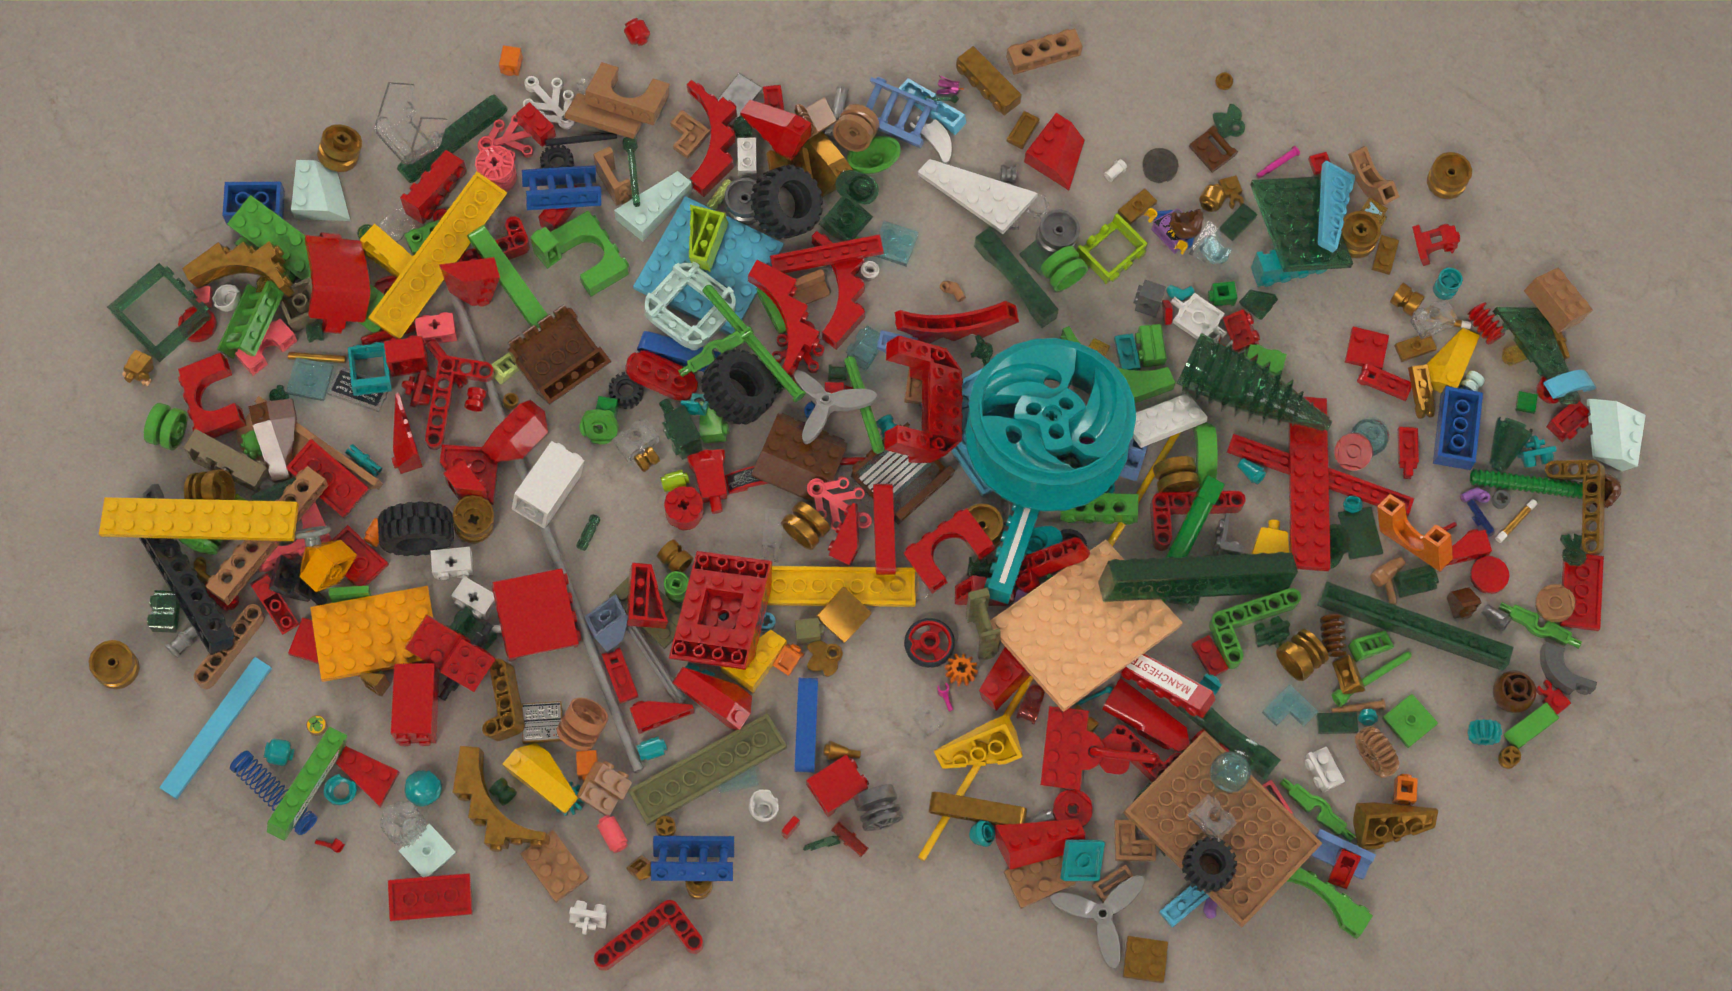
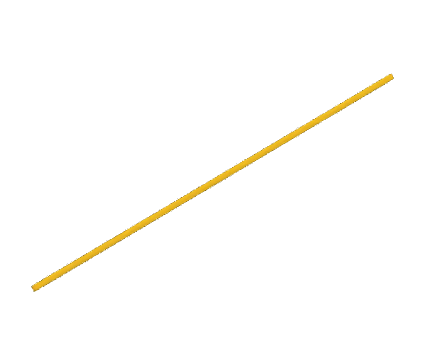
M1181 432L1169 437L1136 494H1139L1138 504L1155 477L1153 472L1154 465L1166 459ZM1118 522L1108 539L1112 547L1126 524ZM1032 676L1019 687L1003 715L1008 714L1009 718H1011L1034 679ZM973 765L955 795L964 796L981 766ZM941 817L920 852L919 859L922 861L926 860L951 817Z

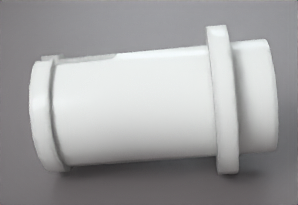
M1121 159L1116 160L1114 165L1104 172L1105 178L1112 182L1121 172L1124 173L1126 171V163Z

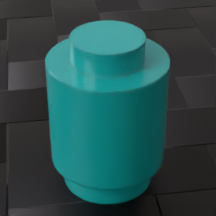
M659 736L642 741L640 745L636 746L641 761L645 759L648 761L665 755L664 751L667 750L664 739H659Z

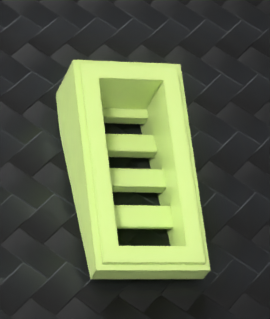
M509 353L491 364L494 370V378L500 384L506 382L519 371V368L509 361L510 359L513 361Z

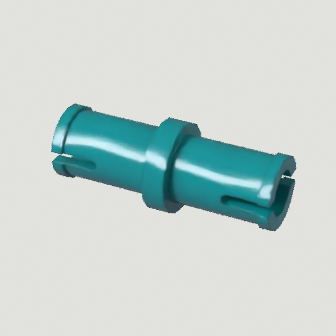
M354 444L350 445L351 450L347 449L345 454L355 460L358 466L363 467L374 477H377L379 474L374 469L380 473L383 468L370 459V455L364 454Z

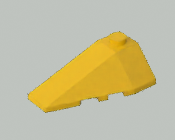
M1462 328L1426 364L1428 365L1433 390L1442 393L1445 386L1458 388L1480 337L1479 334Z
M537 743L516 748L502 764L513 777L564 814L578 799L551 754Z

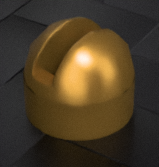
M507 393L503 398L505 408L512 410L517 407L518 396L514 393Z

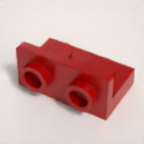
M1242 309L1223 317L1236 353L1249 348L1250 344L1259 345L1260 336L1258 331L1254 330L1252 326L1254 319L1251 313L1248 314Z

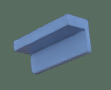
M1320 829L1315 836L1322 844L1311 856L1334 866L1336 855L1341 849L1361 856V859L1353 876L1364 879L1376 854Z

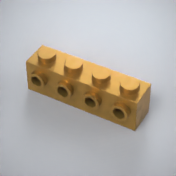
M974 46L957 58V71L964 75L969 83L980 91L984 99H988L993 104L996 111L1001 112L1005 116L1020 104L1022 94Z

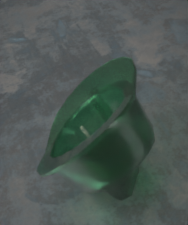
M846 170L840 173L836 179L835 186L837 192L848 200L866 205L872 203L878 196L879 188L877 182L866 174L855 170Z
M1339 524L1330 525V569L1335 568L1340 563L1343 555L1351 548V537L1344 527Z

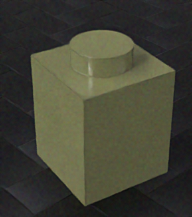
M818 618L795 620L797 645L821 641L824 629L823 624H819Z

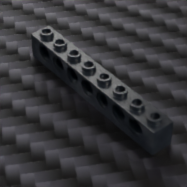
M139 538L209 654L213 655L232 647L233 638L235 637L232 628L226 625L224 615L216 609L214 599L208 596L205 584L200 583L197 571L189 565V559L186 554L181 552L179 542L173 538Z

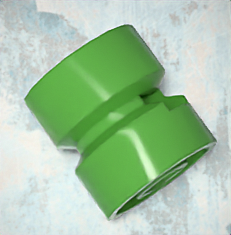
M674 571L669 573L664 579L665 595L673 603L679 604L684 601L689 582L688 577L684 573Z

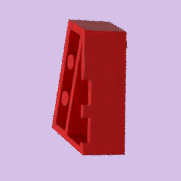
M632 563L630 567L627 605L628 620L626 626L665 629L668 624L652 564Z

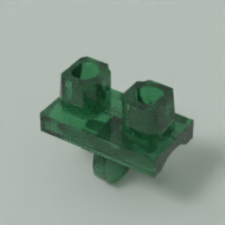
M1277 616L1270 620L1271 626L1268 628L1263 623L1254 625L1255 644L1257 647L1275 645L1278 649L1282 645V641L1287 640V636L1290 635V623L1288 620L1283 621Z

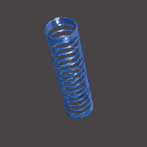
M249 751L241 752L230 764V770L236 773L237 777H241V780L245 781L246 785H250V789H254V793L259 794V798H263L264 802H268V806L272 807V810L275 811L274 806L280 803L282 799L278 802L277 800L288 789L284 790L285 785L278 787L281 781L275 782L276 776L271 777V772L266 773L267 768L261 769L263 764L257 765L258 759L253 760L254 756ZM245 757V759L238 766H236ZM256 761L254 766L246 773H244L246 769ZM258 766H260V768L256 771V773H254L252 776H250V774H251ZM243 770L242 774L238 775V772ZM265 770L264 773L257 780L254 781L258 774ZM248 774L246 779H242V776ZM268 774H270V775L268 776V778H267L263 783H261V784L258 786V784L261 782V780H262L265 776H267ZM253 777V779L251 780V783L248 784V783H247V780H249V779H251V778ZM274 778L270 785L263 789L264 786ZM257 782L255 788H252L251 785ZM276 783H278V785H277L270 793H268V791H269ZM262 786L260 791L256 792V789ZM281 787H283L282 790H281L275 797L272 798V796H273ZM265 790H267V791L265 792L264 796L261 797V796H260V793H262V792H264ZM270 794H272V795L270 796L269 800H268V801H265V797H267V796H269ZM276 798L273 805H270L269 802ZM312 811L306 812L299 819L296 826H294L295 832L298 835L305 834L314 826L318 817Z

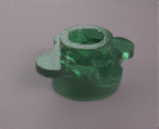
M277 385L276 389L270 391L269 399L270 401L289 399V394L284 391L283 385Z

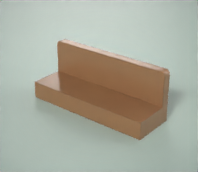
M820 269L796 278L798 290L792 298L807 305L829 296L830 291L825 283L823 270Z

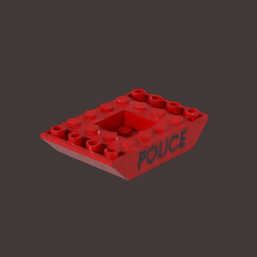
M697 551L669 659L746 670L754 660L771 592L772 561ZM728 613L729 618L722 621L719 619L720 615Z

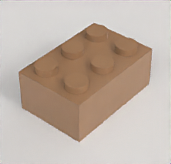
M1559 267L1536 277L1524 290L1557 333H1561L1581 323L1593 311L1588 302L1581 296Z

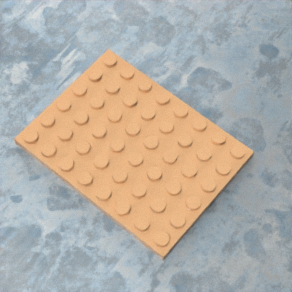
M1107 540L1091 549L1090 555L1085 561L1064 568L990 620L993 630L1000 628V641L1063 712L1172 634L1183 624Z

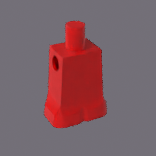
M706 449L687 456L689 467L695 474L703 503L710 502L712 514L723 512L721 500L727 499L723 469L725 450Z

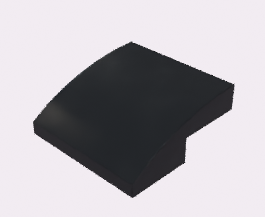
M280 555L275 564L269 589L283 596L305 602L310 601L313 589L300 577L302 561L297 564L287 557Z

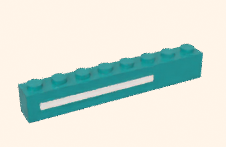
M1014 503L1011 509L1014 511L1013 516L1009 515L1006 526L1009 527L1008 531L1004 530L1001 537L1003 545L1002 547L998 546L995 555L998 558L997 563L993 562L990 569L992 577L987 578L984 588H988L990 599L1006 604L1009 603L1040 512L1039 510L1024 508Z

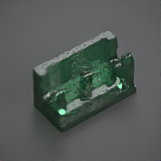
M1430 565L1397 572L1393 578L1399 598L1436 590L1439 583L1436 570Z

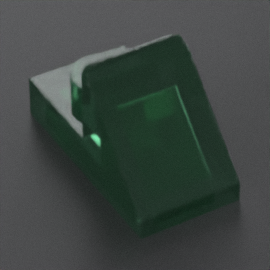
M1250 289L1239 303L1258 319L1262 320L1278 301V298L1272 293Z

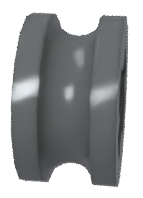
M1498 490L1492 496L1491 501L1494 507L1503 509L1510 503L1511 496L1505 490ZM1499 496H1501L1502 499L1505 498V501L1503 503L1501 502V500H1497Z

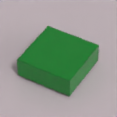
M1519 391L1517 393L1515 410L1534 414L1536 412L1538 395Z

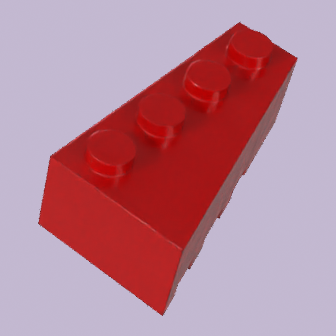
M1006 647L1002 650L979 689L982 700L995 711L1031 676Z

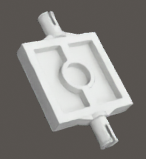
M1196 293L1184 303L1176 297L1172 299L1171 304L1179 308V312L1172 322L1195 339H1198L1201 343H1204L1208 336L1213 333L1222 339L1225 337L1227 332L1218 327L1219 322L1225 315L1224 312Z

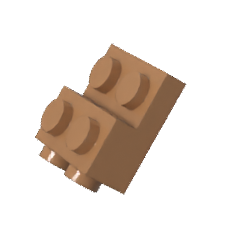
M607 761L603 763L594 762L577 794L580 800L604 816L611 815L618 799H624L632 784L628 780L629 775L622 771H614L615 766Z

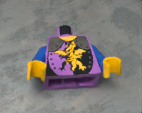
M1149 208L1144 213V216L1150 217L1148 219L1149 223L1155 220L1151 230L1174 254L1180 249L1183 255L1186 250L1192 247L1194 238L1181 239L1177 237L1169 225L1173 212L1183 213L1180 209L1156 211L1153 208Z

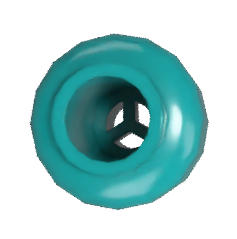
M274 738L271 739L270 743H266L263 758H266L269 764L285 766L288 760L292 761L294 749L291 748L289 741Z

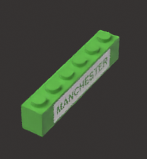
M329 726L268 820L267 833L283 841L287 839L345 748L346 734Z

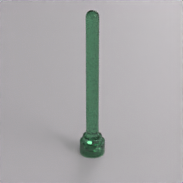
M625 137L623 139V148L628 153L634 207H639L640 195L635 159L638 143L636 138Z

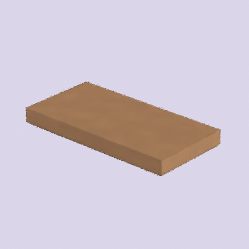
M577 93L565 112V119L632 139L635 138L643 124L641 121L585 104V95Z

